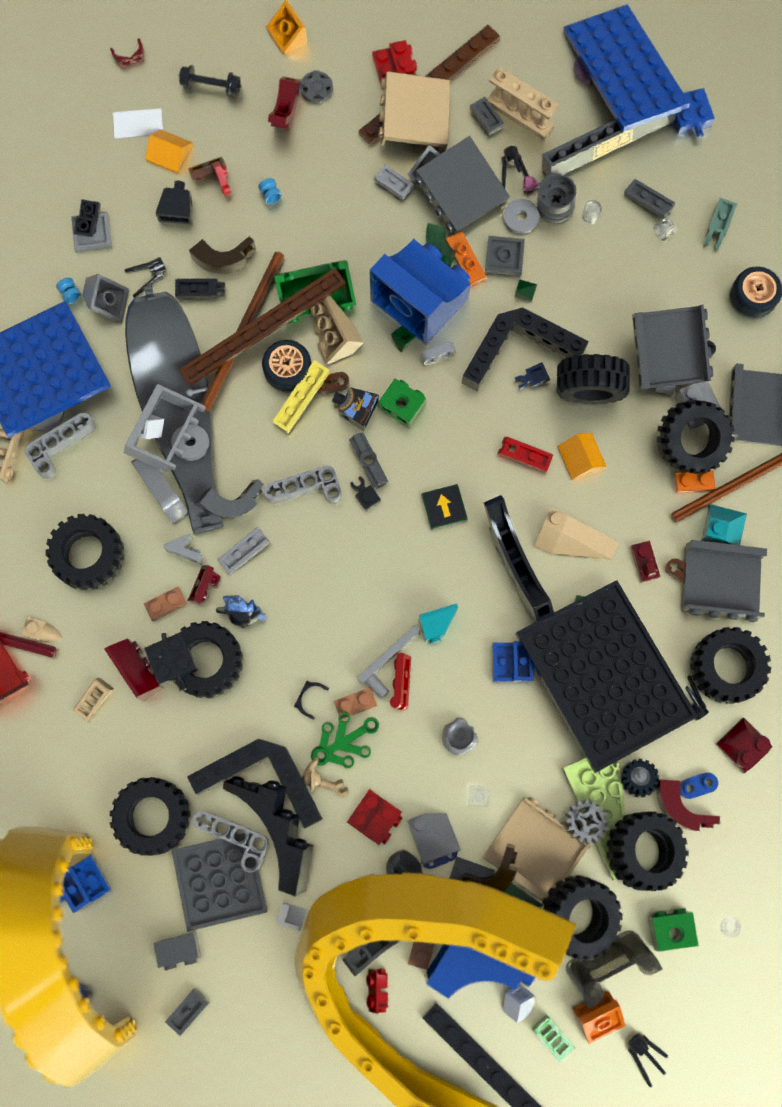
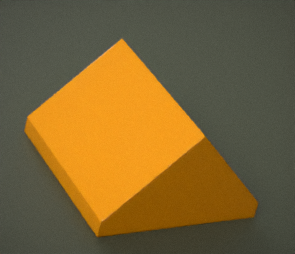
M285 0L266 26L283 54L307 43L305 26L289 2Z
M160 129L149 136L145 160L178 174L193 142Z
M578 433L557 446L571 480L607 467L592 433Z

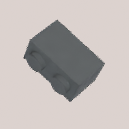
M197 932L153 943L158 968L164 967V970L176 968V964L184 962L185 965L197 963L196 959L201 957Z

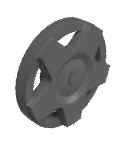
M314 70L301 79L300 92L308 102L315 104L323 103L332 95L333 83L327 74ZM303 87L307 89L306 94L303 91ZM330 87V90L327 94L326 88Z

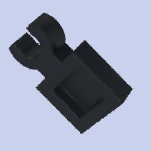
M359 476L358 479L361 484L355 486L353 482H350V485L354 491H358L355 498L365 512L379 504L381 499L371 485L365 487L364 479Z

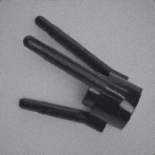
M516 146L505 148L504 156L501 158L503 163L502 185L504 188L506 185L507 163L515 165L518 173L522 169L524 175L529 176Z
M160 257L124 270L129 272L148 267L152 275L156 274V276L137 290L133 297L142 293L145 290L144 287L150 286L157 279L164 276L162 272L166 271V268Z
M688 676L687 678L693 692L688 686L685 689L693 701L691 705L698 716L695 718L697 721L707 715L709 711L706 709L707 706L703 702L691 676Z
M638 1033L627 1043L630 1047L628 1051L633 1056L646 1083L651 1088L652 1083L637 1054L640 1056L645 1054L663 1075H666V1071L648 1052L649 1047L647 1045L665 1058H668V1054L652 1043L645 1035L642 1036Z

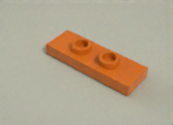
M459 232L446 238V243L458 265L470 276V287L486 280L487 277L464 233Z

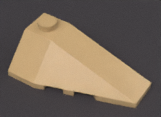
M331 296L310 308L311 315L315 317L316 321L315 333H318L320 341L317 343L318 349L326 364H331L352 355L363 344L357 329Z
M550 508L533 547L549 554L611 560L619 542L568 514Z

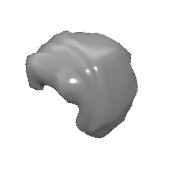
M456 718L453 722L445 725L443 729V745L453 755H464L471 751L478 743V736L474 732V728L469 726L464 718Z

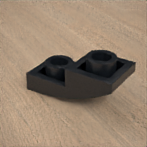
M81 199L79 216H76L75 235L93 237L99 218L100 202Z

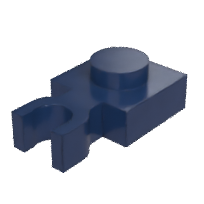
M543 362L525 369L527 375L515 377L516 382L524 381L522 385L518 386L519 390L526 388L530 383L534 388L550 381Z

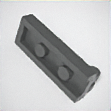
M634 179L624 191V196L664 220L675 207L674 201L637 179Z

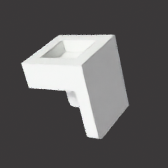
M151 414L150 418L145 422V427L140 437L144 439L160 438L162 436L164 419Z
M283 902L276 924L300 931L306 910Z
M519 984L516 990L510 989L506 992L503 1012L518 1023L531 1015L535 996L523 985Z

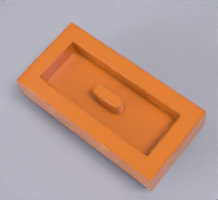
M714 471L700 472L699 474L685 472L674 475L676 493L704 492L716 489Z

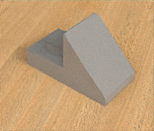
M191 534L164 544L163 548L166 552L199 565L203 563L204 557L200 554V550L193 547L188 549L193 539Z

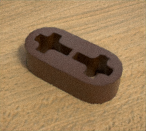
M344 372L329 374L324 381L327 385H325L324 389L320 387L317 392L319 394H329L347 389L349 386L348 375ZM338 378L345 380L343 385H340Z
M677 558L669 560L665 565L666 573L684 584L686 563ZM676 563L677 569L681 570L682 572L676 570L675 572L671 571L672 567L670 565Z

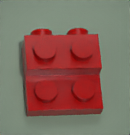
M406 40L389 43V48L372 51L380 86L382 78L385 79L387 72L415 75V71H417L416 60L411 59V55H413L411 44L407 45Z
M369 789L347 823L380 845L381 842L386 844L392 835L389 833L392 826L397 827L403 817L400 816L402 811Z

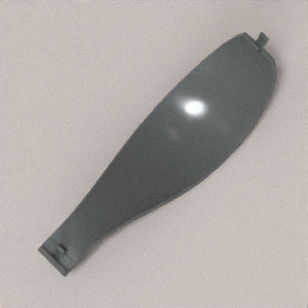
M152 285L144 287L146 296L134 298L131 301L125 319L128 362L141 410L143 412L157 384L201 404L207 391L195 393L190 397L186 395V391L188 389L196 390L208 387L207 377L205 376L192 386H189L179 371L180 368L201 355L189 320L174 296L168 292L154 294ZM160 399L152 414L163 418L164 424L162 436L154 439L166 460L172 449V435L178 428L184 425L190 412ZM211 409L209 412L197 410L193 416L199 421L197 425L208 434L210 444L207 453L194 461H187L174 454L170 461L176 465L175 470L171 471L183 494L193 534L224 527L222 517L212 516L195 504L206 489L212 488L215 490ZM189 440L186 441L185 444L187 446H193L195 444V441Z

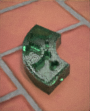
M428 223L426 242L434 245L442 255L441 261L451 267L456 250L449 247L446 242V229Z

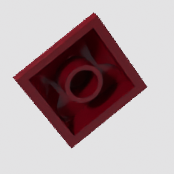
M744 717L716 743V746L742 773H746L754 767L773 747L770 740L766 736L761 735Z

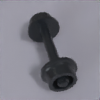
M190 65L189 67L182 66L178 75L180 85L187 87L188 90H191L193 83L197 82L225 87L226 96L230 97L231 95L238 96L242 87L240 76L233 75V72H229L227 80L195 75L194 66Z

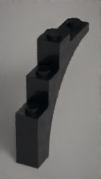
M500 495L484 502L492 541L502 554L505 568L515 582L519 597L536 622L554 615L552 602L537 579L518 540L504 498Z
M238 776L224 781L223 790L236 795L247 803L260 817L271 836L278 858V890L295 897L306 891L313 845L306 843L304 839H296L300 816L293 814L291 810L283 809L287 787L279 785V782L269 780L262 785L256 782L244 781V778Z

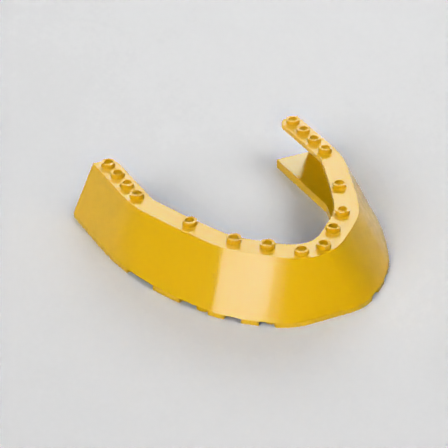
M16 827L7 831L8 834L4 839L0 840V1010L6 1026L9 1025L15 1031L12 1038L17 1048L23 1049L27 1053L25 1060L31 1068L33 1067L34 1070L39 1069L42 1072V1078L53 1085L59 1083L65 1087H70L86 1079L135 1036L134 1032H137L135 1020H131L129 1016L124 1017L112 1026L105 1020L103 1015L99 1016L90 1007L89 999L82 997L79 991L77 976L72 977L68 969V959L66 955H63L62 951L63 937L60 932V920H63V911L59 905L60 896L64 894L62 882L65 873L69 871V863L72 856L90 854L93 848L91 837H88L86 833L45 827Z
M422 873L370 874L349 882L346 881L334 887L332 890L321 895L313 903L308 912L296 949V974L312 1013L333 1045L396 1107H499L418 1068L407 1057L404 1059L397 1049L391 1047L382 1039L381 1034L361 1015L353 1012L349 1006V1000L343 987L339 985L335 976L337 974L335 970L337 957L360 945L380 940L419 941L466 946L538 979L551 981L555 978L559 966L563 962L576 924L521 899L470 881L467 883Z

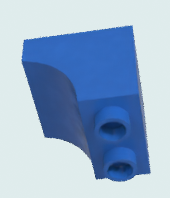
M413 239L395 255L387 256L384 254L370 269V301L416 336L424 345H427L468 300L471 285L469 283L470 276L460 266L454 265L450 268L441 261L442 255L440 251L431 243H425L422 246Z
M447 944L442 945L424 974L426 984L447 999L461 988L476 982H497L516 990L520 982L529 987L536 978L470 947Z

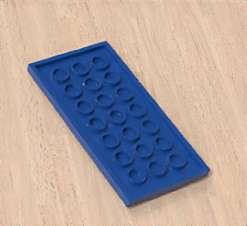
M628 4L564 26L563 32L622 132L689 108L690 103Z

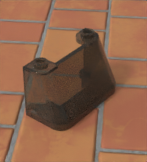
M627 930L618 934L617 941L611 943L612 948L608 952L603 951V955L598 958L594 956L592 960H577L573 958L567 963L566 973L581 1003L588 1009L597 1005L603 998V990L599 983L636 964L638 969L645 975H652L662 970L658 959L634 931Z

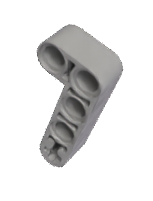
M78 414L29 443L25 448V454L36 472L42 478L50 479L56 473V468L50 458L93 433L96 425L88 414ZM72 431L70 436L65 437L66 432ZM56 440L53 446H49L51 441ZM35 450H39L38 455L32 456ZM49 465L46 471L41 472L43 466Z
M137 459L131 461L172 524L188 514L186 508L159 469Z
M328 465L271 482L264 488L265 498L272 504L321 489L326 501L330 504H337L342 498L336 472L333 467ZM325 473L332 474V477L328 480L324 479L322 476ZM307 479L314 480L312 485H306L304 482ZM290 484L296 486L293 491H288L286 488ZM272 490H274L275 496L271 495ZM331 490H335L338 492V495L330 497L328 493Z
M200 811L194 815L193 824L197 829L246 848L241 861V866L246 872H254L260 868L269 847V840L265 835L209 812ZM206 815V820L210 822L214 821L211 830H209L211 827V825L209 824H203L201 826V821H199L200 817H204ZM221 822H224L227 826V830L223 834L217 831V826ZM238 830H243L246 834L242 842H239L235 837ZM258 837L264 840V847L262 849H257L254 846V841ZM249 857L256 859L257 863L253 869L248 868L246 865V860Z

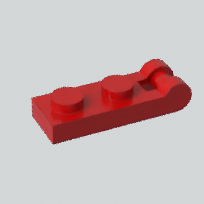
M510 437L503 438V445L498 450V456L547 473L554 454ZM510 447L515 448L514 453L509 451Z
M397 653V658L394 661V668L396 670L395 678L393 679L394 696L390 699L391 707L401 711L406 710L408 707L412 658L405 653Z

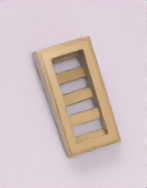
M101 678L94 679L73 711L89 722L110 696L114 688ZM98 686L100 689H102V690L104 691V693L101 692V691H100L99 689H97L96 687ZM93 692L100 697L99 700L92 695ZM89 699L95 704V706H92L86 700ZM82 705L87 707L90 710V713L81 708Z

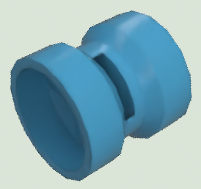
M267 178L258 185L260 192L264 194L263 198L267 204H273L282 197L280 190L276 188L277 184L273 178Z
M64 278L56 284L59 293L63 294L62 298L65 303H73L81 297V293L78 288H75L72 278Z

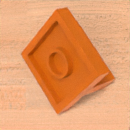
M609 990L572 1008L583 1029L588 1044L625 1027L620 1005L617 1000L613 999Z

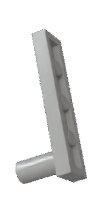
M414 625L357 677V680L362 685L367 683L380 699L386 696L389 690L375 674L418 636L420 630Z

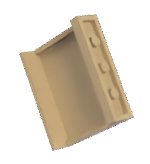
M387 72L385 79L382 78L381 90H384L380 98V106H383V111H380L379 122H382V127L379 128L378 138H381V146H384L385 140L430 145L437 147L439 153L445 152L448 145L450 80Z
M529 797V799H522L483 858L499 869L507 843L515 845L514 851L518 852L515 864H510V866L517 867L514 881L543 902V899H547L549 896L547 893L551 887L555 888V883L559 880L565 882V877L571 875L587 849L591 848L592 845H586L585 840L578 843L577 836L572 839L571 835L573 832L566 831L570 827L569 824H565L564 821L558 822L554 819L556 817L554 813L548 809L543 811L538 807L539 803Z

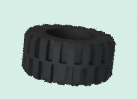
M583 354L567 357L557 366L556 392L561 399H565L568 402L572 401L573 403L608 404L609 402L621 401L630 392V366L624 359L606 354Z
M688 400L676 404L675 408L671 407L667 411L668 415L662 417L661 421L663 424L658 426L657 429L660 432V437H656L657 443L661 445L658 449L660 453L664 454L663 459L671 463V466L675 469L693 474L710 472V469L720 467L719 462H725L728 459L726 454L732 452L733 448L730 445L731 442H735V437L731 434V432L735 431L734 425H729L731 418L729 415H724L725 410L721 407H716V404L706 401ZM701 419L709 429V441L702 452L691 455L682 446L681 434L689 421Z
M78 514V518L73 516L67 517V522L61 521L57 524L59 528L51 531L52 539H47L46 545L49 546V549L45 550V554L49 558L47 560L48 566L56 577L75 589L87 590L91 588L94 590L98 589L100 584L103 586L107 585V580L110 577L114 579L117 576L115 571L121 569L122 564L120 561L124 560V553L122 552L124 546L119 534L106 520L101 517L97 518L92 514L88 516ZM94 536L98 538L102 544V552L97 562L83 569L72 566L69 561V552L72 545L82 537Z
M202 621L199 624L197 622L190 623L191 626L187 628L184 626L180 629L189 650L191 651L199 643L211 642L220 648L223 662L220 669L210 677L200 678L192 673L185 676L183 679L188 689L184 690V692L198 698H213L214 695L220 696L224 694L226 689L230 690L233 687L234 681H237L240 677L239 672L243 668L241 647L233 634L218 623H209L208 621Z
M724 627L704 637L695 647L696 651L692 653L691 657L693 663L690 664L691 670H694L692 678L699 683L698 689L700 691L704 690L706 692L705 696L709 699L713 697L716 702H726V704L740 703L760 693L764 689L763 685L767 684L769 680L767 674L771 673V666H768V662L771 661L770 655L766 656L765 651L768 649L765 645L761 646L759 644L761 639L758 636L752 637V632L748 630L741 631L739 627L732 629ZM731 648L743 656L747 670L745 678L741 682L731 684L721 679L714 667V658L720 649Z
M155 777L140 778L138 781L128 783L125 789H121L118 792V798H114L112 803L114 807L113 810H110V816H112L110 827L114 829L115 833L113 835L115 839L121 842L120 845L123 848H127L129 852L140 854L141 856L163 854L171 848H175L178 842L185 837V831L189 828L190 824L188 820L191 817L190 810H188L189 803L183 796L184 793L173 783ZM148 797L162 800L169 812V819L165 829L153 836L139 833L133 824V811L136 805L142 799Z
M654 811L636 812L624 816L623 820H618L615 824L616 829H611L609 833L611 840H607L606 845L609 847V852H606L607 858L611 860V863H609L611 870L616 871L615 877L618 880H623L625 886L639 891H662L667 889L668 886L676 884V878L682 877L684 874L682 869L686 868L688 864L685 861L686 856H689V850H686L685 847L688 843L686 838H683L681 835L683 834L681 827H676L677 823L672 818L667 819V815ZM645 831L655 838L659 848L657 863L649 871L639 864L635 851L637 840Z
M581 875L565 877V882L562 880L556 882V887H551L547 892L549 894L547 899H543V910L569 921L572 910L581 901L589 899L593 909V916L589 926L582 933L572 935L566 955L577 960H592L593 956L598 958L603 955V951L608 952L612 948L611 943L616 942L618 939L616 935L618 931L621 932L622 925H620V920H623L622 913L619 912L621 905L618 900H615L617 899L615 893L609 890V887L605 884Z

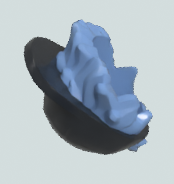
M239 595L223 596L225 606L216 608L217 613L228 614L230 622L235 626H241V628L251 626L258 620H265V613H262L259 606L256 607L254 600L247 603Z

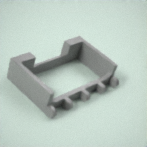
M157 384L125 444L124 454L164 472L167 469L175 470L176 465L170 461L174 454L182 456L183 451L177 447L181 439L190 440L191 436L185 432L190 423L193 425L198 424L199 421L193 417L197 410L204 412L206 407ZM160 399L190 412L166 460L136 447L145 427V422L150 418L153 410L156 409Z

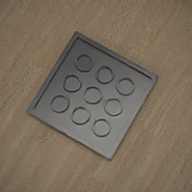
M237 834L235 837L239 842H242L246 834ZM220 838L172 850L187 932L268 912L259 869L254 872H246L241 866L246 848ZM249 857L246 860L248 868L253 869L256 866L257 862L254 857Z

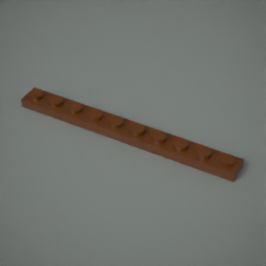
M488 24L424 77L452 80L500 40V35ZM380 113L359 130V135L370 146L380 139L378 138L379 128L382 127V122H379Z
M336 268L332 269L180 368V373L188 385L192 386L346 285L345 281Z

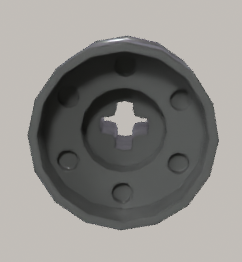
M551 174L545 177L538 187L537 208L539 214L543 219L552 223H561L567 220L573 214L575 208L576 186L573 180L566 175Z

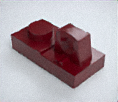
M650 541L631 545L630 548L641 583L660 578Z
M209 565L201 566L187 601L201 604V601L203 602L207 596V585L217 586L221 576L213 571V567Z

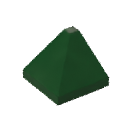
M520 279L514 297L532 302L537 284Z
M403 326L391 334L400 352H403L416 337Z

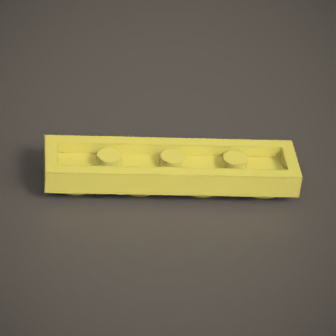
M314 360L305 378L297 384L272 422L289 433L331 371Z

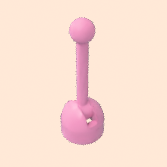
M524 177V191H533L536 186L540 185V182H536L534 177Z

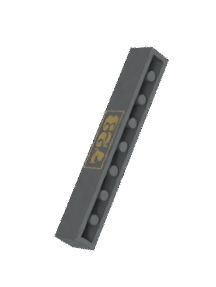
M676 113L622 132L616 120L608 122L542 154V170L547 176L551 174L564 175L674 122Z

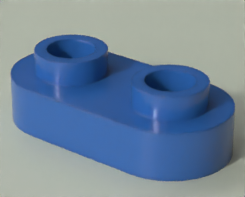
M703 773L684 779L680 782V795L685 799H692L711 793L717 789L718 779L712 773ZM706 779H710V780H711V785H710V786H707V785H706V783H705ZM688 785H691L693 787V791L691 793L687 791Z

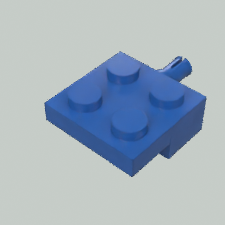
M704 88L684 93L690 105L688 109L676 113L674 125L677 134L695 131L699 139L704 137L702 129L712 126L715 117Z
M520 641L492 643L493 682L532 683L534 681V666Z
M93 855L69 867V871L65 873L62 882L64 894L60 896V903L66 900L71 911L76 913L112 890Z

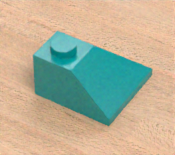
M709 504L701 541L740 545L747 513Z
M457 603L419 615L418 622L425 643L435 644L441 641L456 615Z

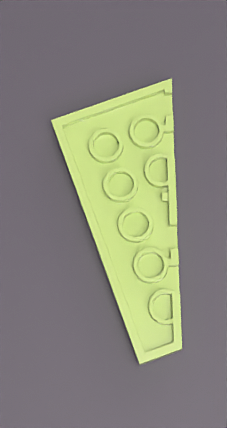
M585 758L562 769L577 801L580 800L582 804L585 799H588L589 804L596 801V807L602 805L601 812L608 813L604 818L610 821L608 824H605L609 830L602 832L605 837L602 839L598 838L596 845L612 881L617 880L615 877L616 871L611 870L609 866L611 860L607 858L606 852H609V847L606 845L607 840H611V836H609L611 829H616V822L623 820L625 816L620 762L617 761L594 774ZM590 830L592 835L597 832Z

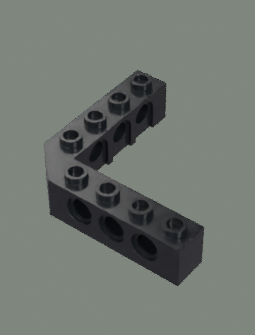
M525 308L500 313L495 318L463 374L461 384L477 392L479 391L485 374L492 368L493 360L496 355L500 354L505 339L509 338L512 331L521 336L525 335L534 340L536 344L540 343L552 349V352L555 353L556 351L565 357L583 355L589 341Z
M257 739L187 776L195 794L201 795L210 790L211 786L227 781L228 777L238 772L242 773L247 767L255 763H261L269 758L282 786L287 787L286 794L297 815L300 816L304 829L323 820L288 749L275 743Z

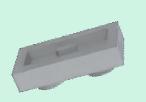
M385 164L374 176L375 182L401 200L413 188L412 182Z

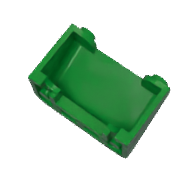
M347 260L274 275L280 303L336 268L346 285L330 296L342 308V311L353 309V305L357 304ZM308 309L288 323L299 321V317L311 314V310Z

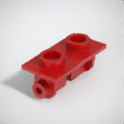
M368 969L366 977L369 996H367L366 1000L369 1012L375 1014L385 1013L386 1008H388V992H381V989L388 988V973H386V969Z

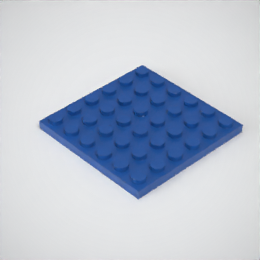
M63 301L0 332V423L8 438L111 387L67 302Z

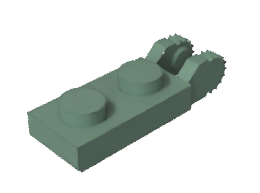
M723 198L719 199L707 230L708 234L704 242L705 245L710 243L712 234H716L719 237L716 240L715 248L719 249L723 237H725L737 203Z

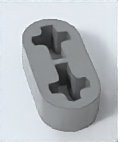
M447 342L424 351L420 356L424 365H428L452 356L456 353L452 342Z

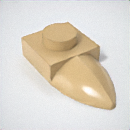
M28 616L20 634L41 642H55L62 639V635L55 627Z

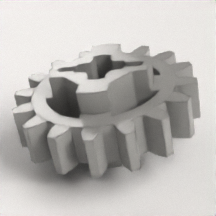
M585 799L583 804L579 800L576 802V806L571 805L569 807L572 812L568 811L565 814L569 819L565 820L564 823L569 824L570 827L566 831L573 832L571 835L572 839L577 836L578 843L585 840L586 845L591 843V840L593 843H596L598 838L602 839L605 837L602 832L609 830L605 824H608L610 821L604 818L608 813L601 812L602 805L596 807V801L589 804L588 799ZM581 809H586L584 814L577 812ZM585 818L588 819V823L590 825H586V821L584 820ZM590 830L597 831L593 835H587Z

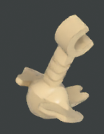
M314 758L309 763L302 777L304 783L310 787L311 794H313L314 788L318 785L334 790L338 796L348 794V787L344 789L339 788L344 785L343 779L331 783L320 778L318 771L315 769L319 758Z

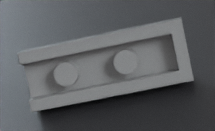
M256 527L217 560L227 573L231 575L266 547L270 541Z

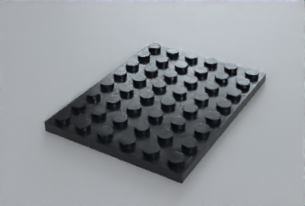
M618 580L554 612V615L535 622L515 633L594 774L698 717Z

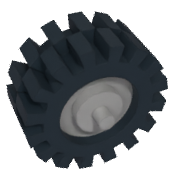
M640 758L638 761L634 759L631 763H627L622 773L624 789L628 790L630 795L635 794L634 797L641 796L643 798L646 795H651L655 791L659 780L658 770L654 768L655 765L653 763L649 764L648 760L642 761Z

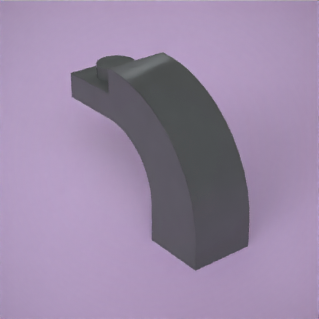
M259 479L252 480L241 495L234 500H227L212 488H208L202 493L195 504L212 516H240L251 511L257 505L252 498L255 499L262 490L260 488L264 484Z
M380 940L368 942L356 947L342 960L351 973L356 976L386 950L400 941Z

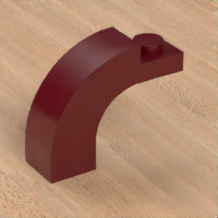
M285 76L280 78L274 110L268 115V122H271V126L284 129L290 128L297 106L300 79Z
M658 780L656 794L660 808L667 815L668 819L672 818L677 823V826L689 831H700V824L701 828H714V825L720 824V816L698 815L686 809L680 797V781Z

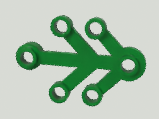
M348 712L340 713L335 742L327 747L329 734L334 730V726L331 722H325L321 727L322 736L320 744L312 750L311 759L319 758L318 752H323L325 757L319 758L317 765L321 766L332 762L343 765L345 768H351L354 764L352 756L340 757L332 753L341 750L360 755L362 758H368L371 754L369 746L364 745L360 747L349 743L365 733L373 734L377 732L379 721L375 717H368L364 721L363 726L344 736L351 716ZM341 715H347L348 720L342 721ZM373 721L375 727L370 728L368 722ZM330 725L331 731H325L324 726ZM366 748L369 751V753L367 755H363L361 750ZM345 759H350L352 764L346 765Z

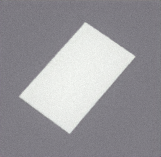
M161 108L113 112L114 139L150 136V134L160 129L163 130Z

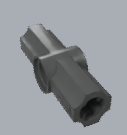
M362 432L353 435L349 442L373 489L385 486L389 481L365 434ZM369 457L374 461L371 464H366L364 459Z

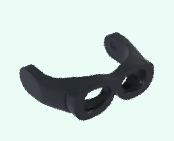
M306 681L294 707L306 717L314 720L315 717L312 714H308L303 710L301 704L302 696L311 687L317 686L327 691L329 688L321 683Z

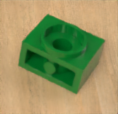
M394 378L378 401V408L410 428L425 406L426 397L421 391L411 389L405 381H399ZM398 402H404L406 405L404 407H398L396 404Z
M686 908L674 909V913L666 914V911L654 912V916H649L655 951L660 952L699 946L693 912L686 911ZM672 928L678 930V936L675 939L670 937V930Z

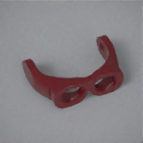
M140 38L137 39L139 48L131 57L118 56L113 48H110L114 60L120 67H125L144 59Z

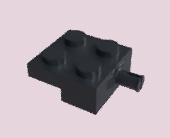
M182 632L144 648L160 686L176 681L180 692L188 689L183 678L198 671V668Z

